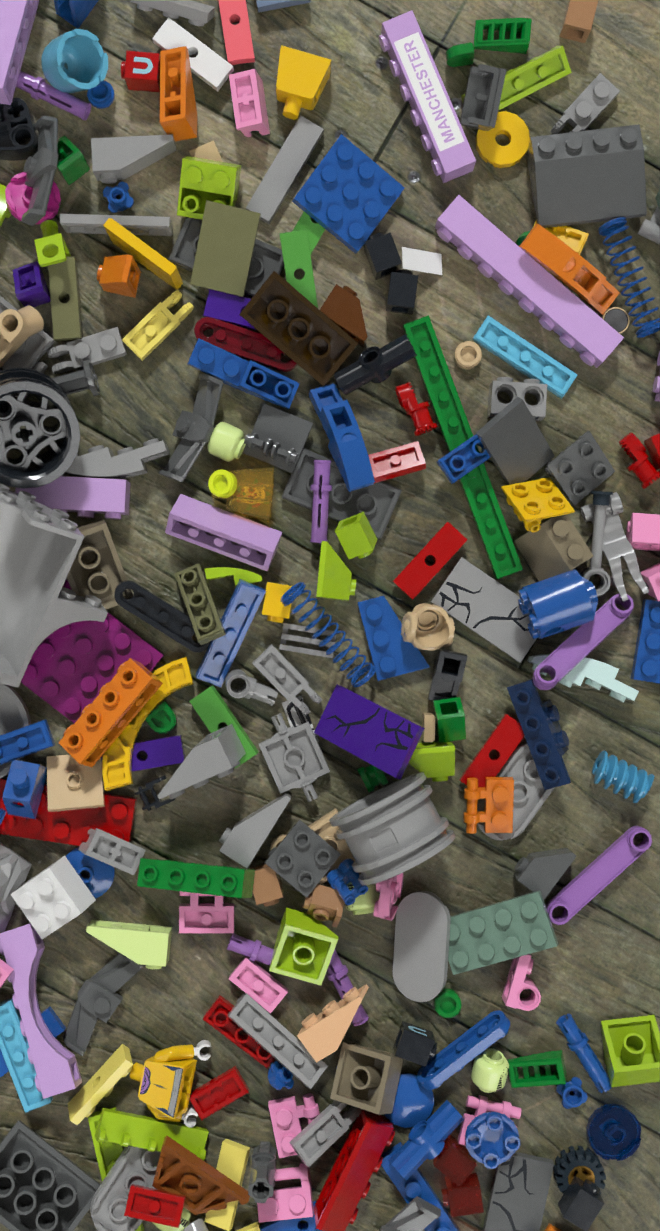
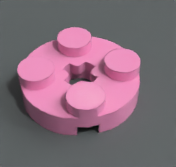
M403 873L376 883V891L380 892V896L374 906V917L389 921L394 919L398 906L393 904L396 903L397 897H401Z

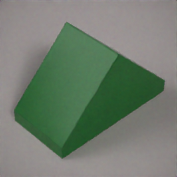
M65 135L58 139L59 156L57 171L67 184L71 185L87 173L90 168L81 151Z

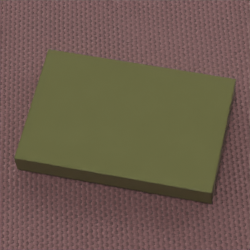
M206 200L190 281L191 285L244 297L261 213Z

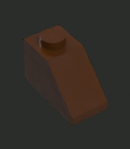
M336 284L320 308V311L360 346L364 347L367 342V332L360 300L356 297L357 293L347 286L342 288Z

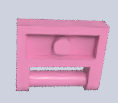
M301 1163L299 1167L276 1169L275 1181L301 1179L302 1186L274 1189L273 1196L269 1197L266 1203H257L259 1223L314 1216L310 1167Z

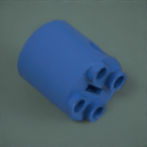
M575 569L524 586L521 590H518L520 597L518 604L522 614H528L530 623L527 625L532 639H542L594 620L598 604L597 592L593 583L582 577Z

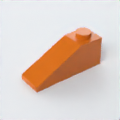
M186 46L160 51V124L167 135L173 134L175 142L197 138V108L189 53Z

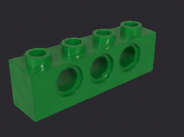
M140 858L137 886L235 898H252L255 869Z

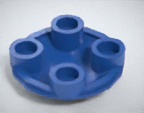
M411 1073L400 1074L393 1111L390 1114H385L386 1118L394 1125L400 1127H414L418 1122L426 1120L431 1115L434 1106L433 1091L426 1090L417 1080V1075Z
M498 1112L482 1113L475 1117L467 1126L465 1145L471 1157L479 1163H483L486 1168L494 1169L499 1164L510 1159L520 1148L518 1129L513 1120L505 1114Z

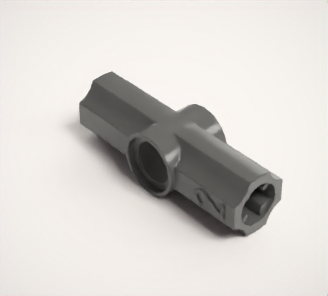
M261 1141L253 1149L251 1156L248 1195L255 1200V1203H266V1200L273 1196L275 1186L277 1149L267 1141Z

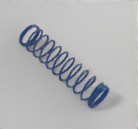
M619 217L604 223L598 228L599 235L607 236L602 242L603 245L611 246L607 250L606 255L615 256L610 261V265L619 266L614 271V275L623 277L619 279L617 285L627 286L622 290L621 295L631 296L626 300L625 305L635 306L629 311L628 315L639 316L633 321L632 325L636 327L643 326L636 332L637 338H642L660 331V322H658L660 318L640 324H635V322L659 308L656 307L645 312L631 314L638 307L654 300L655 297L627 304L637 295L650 290L651 287L634 293L624 294L627 289L646 280L648 277L620 284L624 278L642 270L644 267L641 266L626 273L616 274L620 268L640 258V256H637L626 262L612 263L622 254L636 249V246H632L622 252L609 254L612 248L633 237L628 236L618 242L605 243L612 235L629 228V226H624L627 223L626 218Z
M299 582L284 593L280 602L284 606H288L299 595L309 592L306 600L293 609L291 614L297 613L306 603L315 600L314 607L300 617L298 623L303 622L313 611L322 608L321 615L307 625L305 631L313 628L320 619L330 617L327 625L314 633L312 639L319 637L329 626L336 625L334 633L322 640L319 647L326 645L336 634L343 633L341 641L331 646L326 651V655L333 653L343 642L350 641L349 647L339 653L333 659V663L340 661L349 650L357 649L356 655L341 665L339 671L347 669L356 658L363 657L362 664L351 670L347 674L346 679L352 678L351 685L353 687H360L369 681L376 671L374 665L370 662L365 663V655H358L359 647H352V639H345L346 633L345 631H338V623H331L332 615H324L325 607H317L318 599H309L311 590H304L306 586L304 582ZM369 671L363 679L356 682L364 673Z

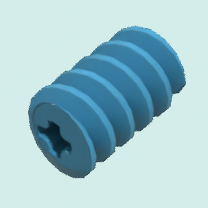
M605 750L598 755L592 768V774L595 775L594 784H598L603 779V788L608 789L613 784L614 794L624 789L623 798L627 799L632 793L634 794L633 803L635 804L646 796L654 781L653 774L647 775L644 769L638 771L635 765L628 766L625 760L618 761L615 755L608 757V753Z

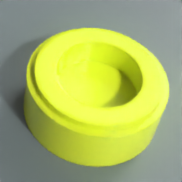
M217 470L209 478V490L217 497L228 498L237 489V479L233 473L227 470Z

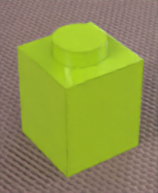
M364 512L339 521L335 530L348 559L357 556L358 558L367 557L373 552L378 540Z

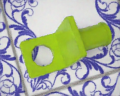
M53 220L42 222L40 228L43 238L34 240L40 267L65 262L67 257H71V253L62 234L58 233L57 223Z

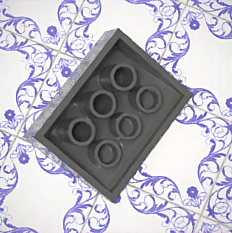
M640 124L530 138L526 158L537 224L544 228L609 221L619 217L635 218L646 216L645 159Z
M18 1120L0 1142V1223L10 1231H74L90 1209L92 1198L101 1184Z

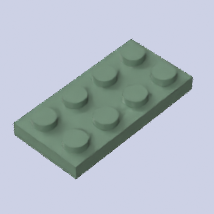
M540 890L450 916L448 961L453 975L558 946V941Z

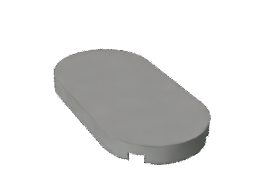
M527 743L516 747L496 776L513 777L514 779L513 833H485L484 822L477 823L482 832L494 840H507L519 836L554 789L544 790ZM485 799L478 800L477 811H484Z
M416 891L406 896L400 902L396 912L393 979L398 990L406 998L416 1002H427L435 998L443 990L447 981L451 918L446 905L444 906L441 898L429 891Z
M133 1146L125 1147L91 1201V1217L98 1231H135L141 1225L143 1220L124 1216L130 1187L132 1184L156 1189L152 1184L161 1152H150L147 1149Z

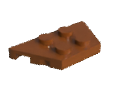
M166 1136L164 1138L152 1184L154 1188L186 1196L184 1208L194 1215L207 1213L209 1210L226 1209L227 1203L239 1200L241 1205L249 1202L250 1196L246 1189L170 1137Z

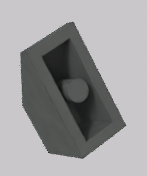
M568 848L529 853L526 858L522 857L517 862L514 868L516 872L513 875L531 891L540 890L544 900L576 858V855Z

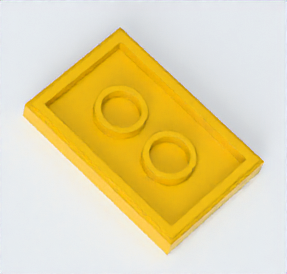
M108 218L103 226L113 244L128 255H132L136 261L175 290L181 287L183 282L177 267L118 222Z

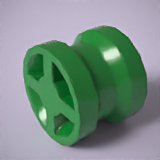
M373 765L357 768L369 793L374 791L376 786L389 783L384 772Z

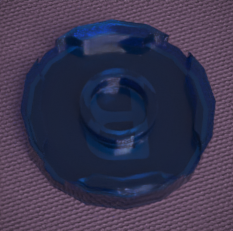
M615 1103L603 1105L596 1109L588 1119L586 1127L587 1139L594 1152L603 1159L625 1160L633 1155L640 1146L641 1125L634 1113L625 1106Z

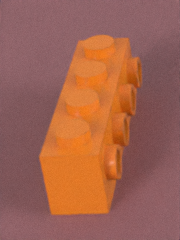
M129 658L128 661L119 666L117 674L112 680L102 686L96 699L82 710L79 719L65 730L63 738L58 743L79 764L93 767L163 683L142 663Z

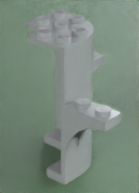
M0 483V684L18 688L32 655L47 636L57 629L74 622L89 620L104 622L108 612L101 604L102 601L92 595L82 597L74 591L63 587L84 539V535L77 528L78 525L68 520L69 514L59 509L52 510L35 501L36 497L28 492L20 491L17 494L9 491V487Z

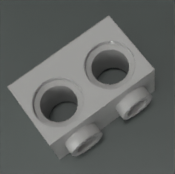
M498 377L497 381H492L489 385L487 418H494L510 404L501 403L497 398L498 392H506L510 397V403L517 397L525 402V394H533L537 399V404L533 406L526 402L525 404L535 421H542L545 418L547 384H540L538 379H525L524 382H513V378Z

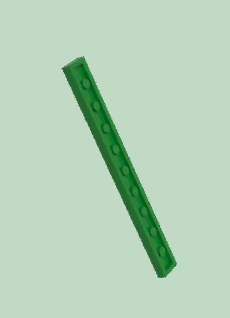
M428 315L404 324L403 330L417 354L414 357L448 451L451 452L473 437V433ZM475 445V450L480 453L477 445ZM484 463L460 478L459 481L495 578L499 579L523 570L486 468Z

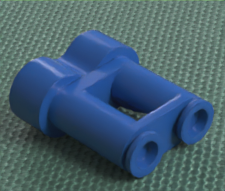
M346 859L341 862L339 868L330 871L326 877L330 886L337 890L346 905H352L359 895H363L368 891L367 885L360 884L358 880L359 873H356L352 868L354 863L352 859ZM349 882H351L354 886V888L351 891L347 887V884Z

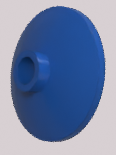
M77 847L68 853L66 858L94 898H98L111 887L115 876V868L85 855ZM82 870L89 871V879L82 877Z

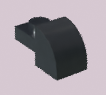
M444 649L438 650L428 694L429 700L435 701L457 697L466 666L467 654Z

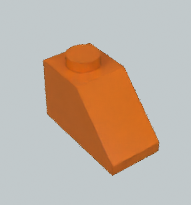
M132 255L108 256L104 258L103 265L98 267L97 281H99L103 291L135 298L141 271Z

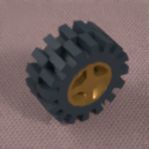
M578 1145V1149L575 1150L573 1146H570L569 1153L562 1150V1158L556 1157L557 1165L553 1167L555 1173L553 1175L562 1194L565 1193L575 1176L583 1181L588 1179L599 1188H605L603 1180H606L604 1169L597 1155L593 1154L589 1148L584 1150L583 1146Z

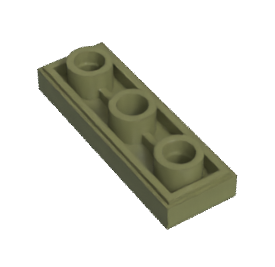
M75 256L67 257L65 262L48 266L53 339L56 342L82 339L77 260ZM65 297H69V301L67 303H62V300Z
M200 563L175 573L200 645L226 635Z

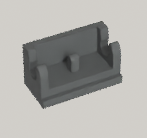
M478 64V67L472 66L470 68L460 119L462 126L483 131L495 128L507 69Z

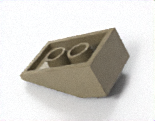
M100 519L78 527L79 531L84 535V539L67 575L71 590L82 597L86 595L95 596L102 601L101 604L107 610L118 605L114 597L115 588L120 582L127 580L107 524L104 519ZM131 589L124 590L123 596L125 598L133 596Z

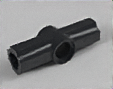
M404 334L381 348L376 346L367 348L360 354L358 361L334 374V377L343 394L347 395L369 382L381 383L391 375L392 369L416 357L417 354L409 338Z

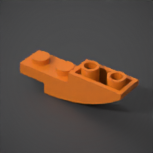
M537 223L519 246L552 276L562 281L601 315L607 311L620 294L593 265Z

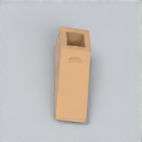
M367 984L359 989L353 987L343 995L342 1000L339 1002L335 1000L329 1002L320 1014L315 1015L312 1013L302 1021L303 1027L297 1037L316 1063L338 1050L369 988Z

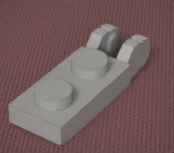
M599 73L563 113V116L557 121L550 132L553 134L559 133L567 123L574 127L571 132L586 131L617 97L620 90Z
M118 327L89 335L82 339H76L67 342V345H59L47 350L48 358H57L70 354L72 360L55 364L52 367L53 374H60L74 369L76 371L84 369L83 361L90 360L92 365H96L127 355Z
M272 644L252 662L289 702L292 701L306 716L311 711L304 702H301L296 697L298 693L304 689L314 702L319 704L322 701V698L308 685L309 682Z
M334 1100L332 1105L330 1104L289 1143L304 1165L307 1167L311 1166L349 1129V1125L361 1115V1109L353 1106L341 1116L339 1112L347 1104Z

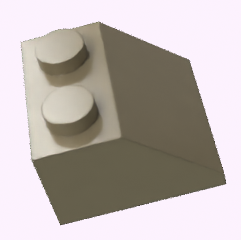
M568 514L550 517L540 524L541 528L535 533L528 531L513 541L538 582L571 571L593 557V554Z
M342 1042L330 1099L378 1115L392 1113L403 1058L380 1049Z

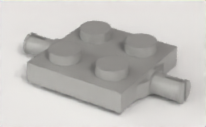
M281 713L272 716L271 719L277 732L271 738L260 742L259 746L280 794L292 788L302 787L308 802L312 801V797L314 800L317 799L318 796L312 783L319 776L329 773L330 769L309 721L296 727H287Z

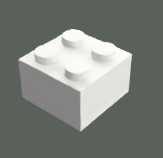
M66 856L57 860L10 894L41 939H44L83 913L96 901Z

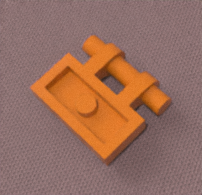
M485 777V787H478L477 778H467V788L464 789V798L467 799V805L463 817V822L466 823V833H477V823L484 822L485 833H513V777ZM479 799H485L484 811H477Z

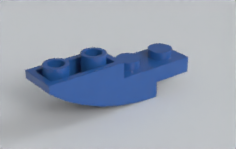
M200 338L197 339L187 365L223 381L224 384L288 409L300 384L256 362L242 359Z
M335 383L310 390L309 398L329 439L328 448L348 491L351 492L374 485L375 481L369 456L348 400L343 401Z

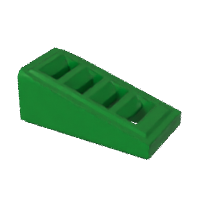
M532 19L476 20L473 47L477 50L526 54L530 44ZM483 29L488 30V40H482ZM494 30L499 31L498 40H494ZM505 31L510 32V39H505ZM517 32L521 33V39H516Z
M562 1050L507 1060L512 1088L566 1084L567 1074ZM551 1064H556V1072H552ZM540 1065L545 1066V1074H541ZM528 1066H533L534 1076H530ZM517 1067H522L524 1078H519Z

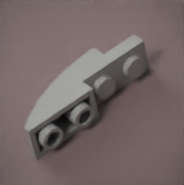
M158 438L144 442V447L133 450V447L123 448L117 451L118 455L114 456L113 451L109 447L104 448L103 445L89 448L87 454L81 456L77 454L72 465L65 473L86 478L123 479L148 473L145 462L170 455V452L164 440L159 441Z

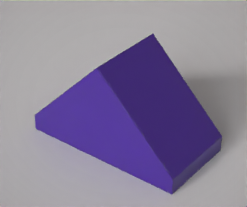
M38 261L13 269L16 297L24 307L28 305L37 307L51 302L50 292Z

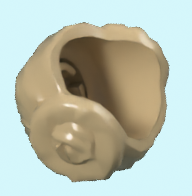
M423 603L416 605L412 612H407L403 616L401 635L405 642L411 643L415 648L435 651L452 645L455 623L453 618L449 617L442 607Z

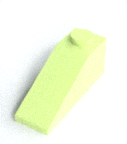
M91 920L86 927L87 933L137 964L145 965L148 969H161L162 966L166 967L169 961L172 927Z

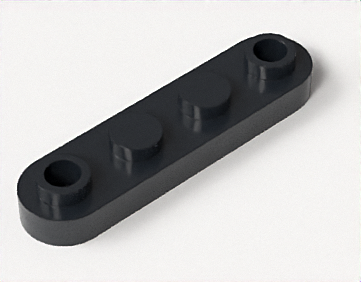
M125 580L116 586L114 597L117 604L193 652H203L209 647L210 642L200 645L199 642L193 641L192 636L195 634V631L187 614L135 581ZM131 589L134 592L133 596L125 598L123 596L124 590Z

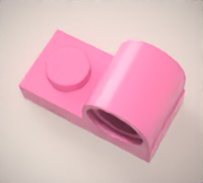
M531 954L513 958L502 994V999L506 1006L530 1011L538 1007L541 1002L538 988L531 979L526 977V974L530 975L533 968ZM524 989L532 990L528 998H520V993Z

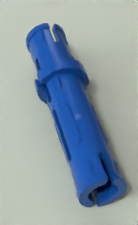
M571 1014L561 1016L556 1021V1024L566 1037L569 1049L578 1056L598 1092L603 1093V1089L604 1092H607L612 1088L609 1076L587 1042L589 1040L588 1037L578 1028Z

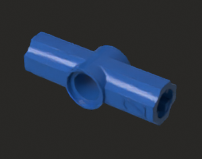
M446 1100L427 1121L422 1120L411 1129L408 1136L409 1140L388 1161L407 1180L426 1159L431 1160L440 1154L445 1145L444 1140L461 1124L464 1118Z

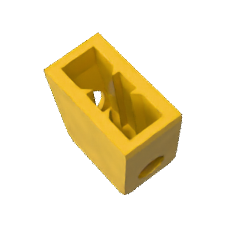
M281 45L276 96L279 102L285 103L282 112L283 116L288 119L297 120L301 108L307 110L315 108L331 74V59Z

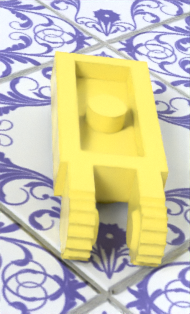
M179 290L173 292L164 302H160L122 339L141 361L161 344L194 309V306L189 302L183 305L174 315L169 311L182 297Z

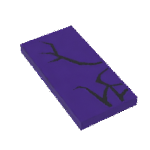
M337 684L314 733L401 780L425 728Z

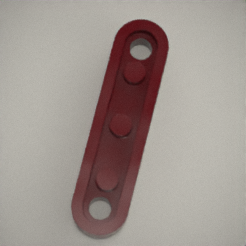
M211 317L201 318L195 325L194 333L196 339L200 338L240 358L251 360L283 372L291 371L297 366V363L292 359L286 363L282 362L280 358L285 353L260 333ZM207 329L214 331L211 337L204 336V332Z

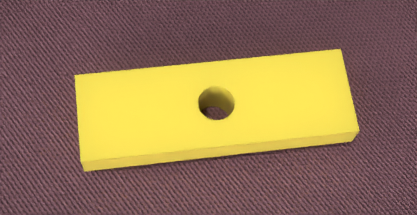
M122 1044L69 1101L68 1111L71 1122L78 1125L85 1117L91 1116L101 1099L108 1097L114 1085L122 1077H126L130 1073L133 1062L130 1049Z
M225 1139L221 1145L216 1169L241 1187L250 1147L229 1139ZM239 1200L228 1202L226 1209L209 1210L206 1213L204 1222L230 1231L233 1227Z

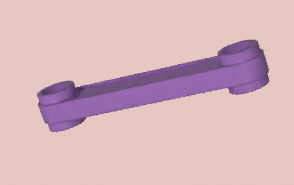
M619 593L611 597L595 612L592 622L581 625L537 666L532 677L534 685L540 690H549L559 683L629 617L634 607L633 599L627 594L628 600L622 601ZM615 604H621L625 610L618 609ZM540 673H548L552 680L546 681L542 679Z
M641 826L629 828L546 904V909L551 922L557 925L567 923L629 865L649 849L652 843L649 831ZM638 833H643V841L638 845H634V836ZM563 906L564 911L562 915L558 917L552 916V911L555 907Z

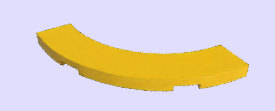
M187 657L172 661L154 671L153 674L163 684L103 755L102 774L105 791L133 784L132 752L137 734L144 720L167 696L179 689L194 684Z

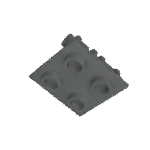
M263 404L252 433H248L245 437L244 444H246L243 454L293 473L313 423Z
M589 430L582 436H579L573 444L567 446L554 460L548 462L547 468H545L546 473L550 477H555L574 506L615 472Z
M299 819L278 847L272 848L268 854L270 857L266 860L265 864L307 898L341 854Z

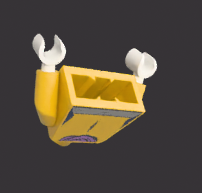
M208 1040L200 1041L196 1047L190 1044L162 1049L147 1059L144 1065L137 1062L133 1064L129 1076L131 1079L140 1082L139 1100L146 1103V1106L156 1119L171 1122L184 1120V1124L189 1128L196 1125V1119L188 1117L190 1115L199 1116L193 1105L188 1106L197 1060L193 1059V1057L198 1056L203 1061L211 1057L210 1053L203 1054L200 1052L203 1047H211V1043Z

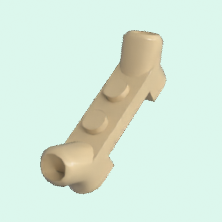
M28 305L17 311L7 309L0 314V367L28 337L43 330L44 320L39 311L34 307Z

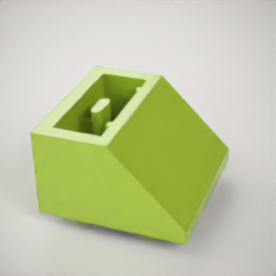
M191 156L182 158L177 215L203 220L206 200L235 207L239 190L241 165Z

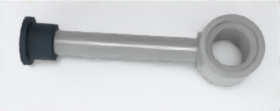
M591 491V494H593V505H595L591 550L593 557L591 558L590 567L584 569L580 575L587 580L594 574L600 576V584L595 588L597 596H600L608 591L611 584L608 573L604 571V568H601L606 506H609L610 495H613V492Z

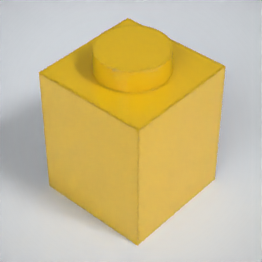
M267 582L262 615H268L267 621L283 623L284 618L290 619L292 603L284 606L280 601L284 593L292 586Z

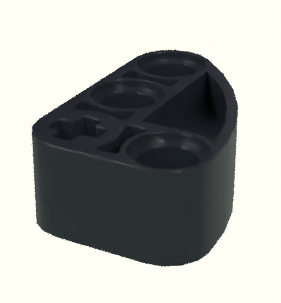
M16 97L12 99L11 105L0 104V160L18 161L34 156L38 152V131L35 128V119L26 102ZM31 138L28 144L21 145L23 139Z

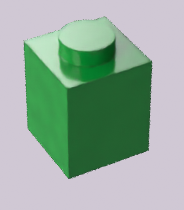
M456 697L433 701L435 727L439 743L466 739L465 714L461 698Z

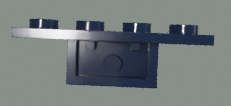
M533 679L507 687L544 790L570 784L571 780L562 755L569 750V739L566 732L562 731L560 727V715L557 707L552 705L550 699L541 701Z

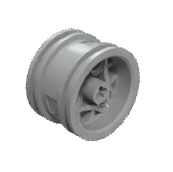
M423 772L388 784L350 804L330 818L331 826L339 827L335 833L337 838L345 839L355 859L352 868L356 873L361 872L358 878L361 885L375 884L399 875L433 857L455 839L454 831L451 829L446 830L449 826L448 819L439 816L429 796L433 791L431 786L423 784L426 780Z

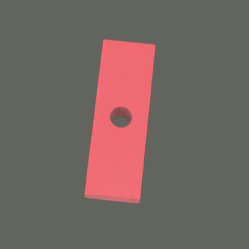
M218 0L228 63L238 65L255 62L246 0Z

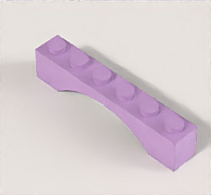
M30 923L0 933V953L5 956L6 963L14 969L7 980L12 982L14 989L13 1003L15 1008L19 1009L22 1019L20 1021V1029L22 1035L27 1037L29 1044L27 1050L28 1059L31 1064H34L36 1070L35 1085L37 1090L42 1092L43 1099L75 1089L82 1083L75 1055L63 1047L52 1035L41 1016L36 993V980L40 958L45 946L43 939H41Z

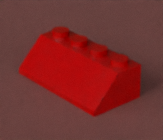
M361 1109V1115L354 1121L316 1200L314 1215L317 1229L321 1231H345L348 1224L352 1225L358 1213L357 1205L360 1198L364 1199L368 1194L371 1184L369 1179L373 1172H378L383 1160L381 1154L385 1146L389 1147L395 1135L392 1122L385 1116Z

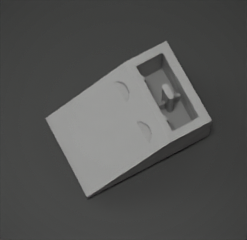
M232 724L208 734L190 751L158 794L159 800L166 796L174 799L185 793L184 789L192 785L196 789L207 784L209 778L215 775L218 778H222L234 771L233 768L240 764L239 760L246 752Z

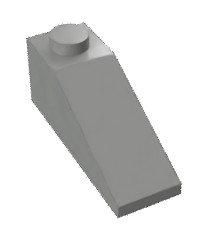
M172 134L91 138L92 171L97 181L113 184L117 180H125L177 151L174 136Z
M286 792L238 821L232 830L227 827L219 839V842L223 843L219 851L248 868L290 801L291 794Z

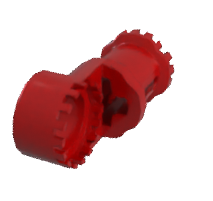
M410 382L395 387V391L402 409L412 418L416 429L414 431L415 436L425 434L426 430L430 432L438 426L437 423L432 421L428 410L430 406L428 401L418 404L416 395L413 393L414 389H410L412 385Z
M632 432L619 441L622 448L625 447L624 451L627 452L626 454L630 455L629 457L634 460L626 469L629 472L632 471L642 482L641 487L643 489L653 483L652 480L656 481L660 478V471H657L649 462L644 445Z

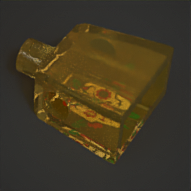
M274 468L230 471L237 479L235 493L228 498H221L212 494V498L227 499L226 509L229 512L270 522L275 476Z

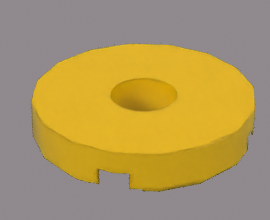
M507 111L498 112L495 128L489 131L478 129L475 138L476 150L482 160L492 164L494 167H511L519 163L527 152L530 142L529 129L524 120L516 114ZM504 134L509 138L510 143L506 146H501L496 142L495 137Z

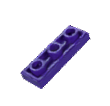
M209 289L203 314L204 317H211L236 326L256 330L239 315L251 299Z
M177 735L134 743L131 761L132 771L182 763L185 759L182 736ZM140 751L147 753L148 757L146 760L140 758Z

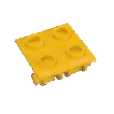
M550 477L501 486L507 497L508 505L513 507L515 515H517L520 521H523L525 529L532 533L540 530L541 519L575 513L573 507Z

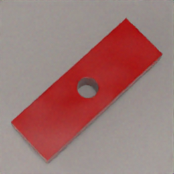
M446 522L392 582L413 600L468 539L449 522ZM427 556L433 557L434 564L432 566H428L425 563Z
M505 713L459 780L467 785V778H477L478 787H485V777H496L524 737L520 723ZM497 750L496 758L491 759L489 757L490 751Z
M219 995L203 1016V1020L264 1067L268 1068L275 1058L248 1034L241 1035L239 1033L243 1029L227 1016L234 1005Z

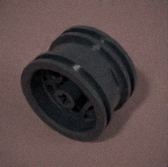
M22 367L1 370L0 401H7L11 406L8 411L0 412V483L22 489L36 488L49 484L66 472L78 453L80 429L75 412L63 389L49 376L37 370ZM27 392L40 395L39 402L29 401L24 397ZM46 417H56L58 419L57 424L53 427H46L43 425ZM48 444L51 445L50 450L42 455L38 454L42 448ZM17 448L22 451L20 457L12 459L7 456V452L10 449Z

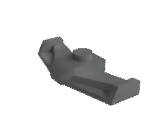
M42 116L35 123V128L38 130V152L32 157L29 156L24 166V172L27 173L25 185L32 187L33 191L28 211L22 215L21 221L30 226H34L46 214L58 164V119L49 116Z
M199 373L200 383L193 413L182 410L172 434L181 439L164 470L160 469L158 474L183 482L204 446L210 440L214 430V422L223 387V381L210 375Z
M118 953L90 979H86L77 993L78 999L63 1036L67 1047L84 1056L98 1018L107 1023L123 999L116 991L145 965L137 964L123 954Z
M416 1196L386 1225H382L379 1231H422L432 1221L441 1216V1209Z

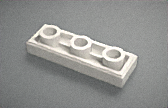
M169 17L152 38L153 43L162 50L186 46L189 53L191 72L217 92L234 71V67Z

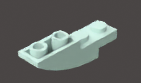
M550 654L529 656L527 661L533 664L531 669L535 671L537 666ZM586 657L559 682L571 688L572 684L581 686L584 678H586L585 684L597 690L604 687L611 691L609 696L623 703L625 699L635 701L639 692L615 679L619 671L618 668Z

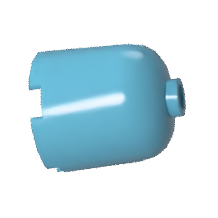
M74 29L53 39L44 48L41 57L42 71L52 87L61 92L75 93L94 88L105 79L108 71V55L103 52L102 46L98 42L99 38L88 30Z

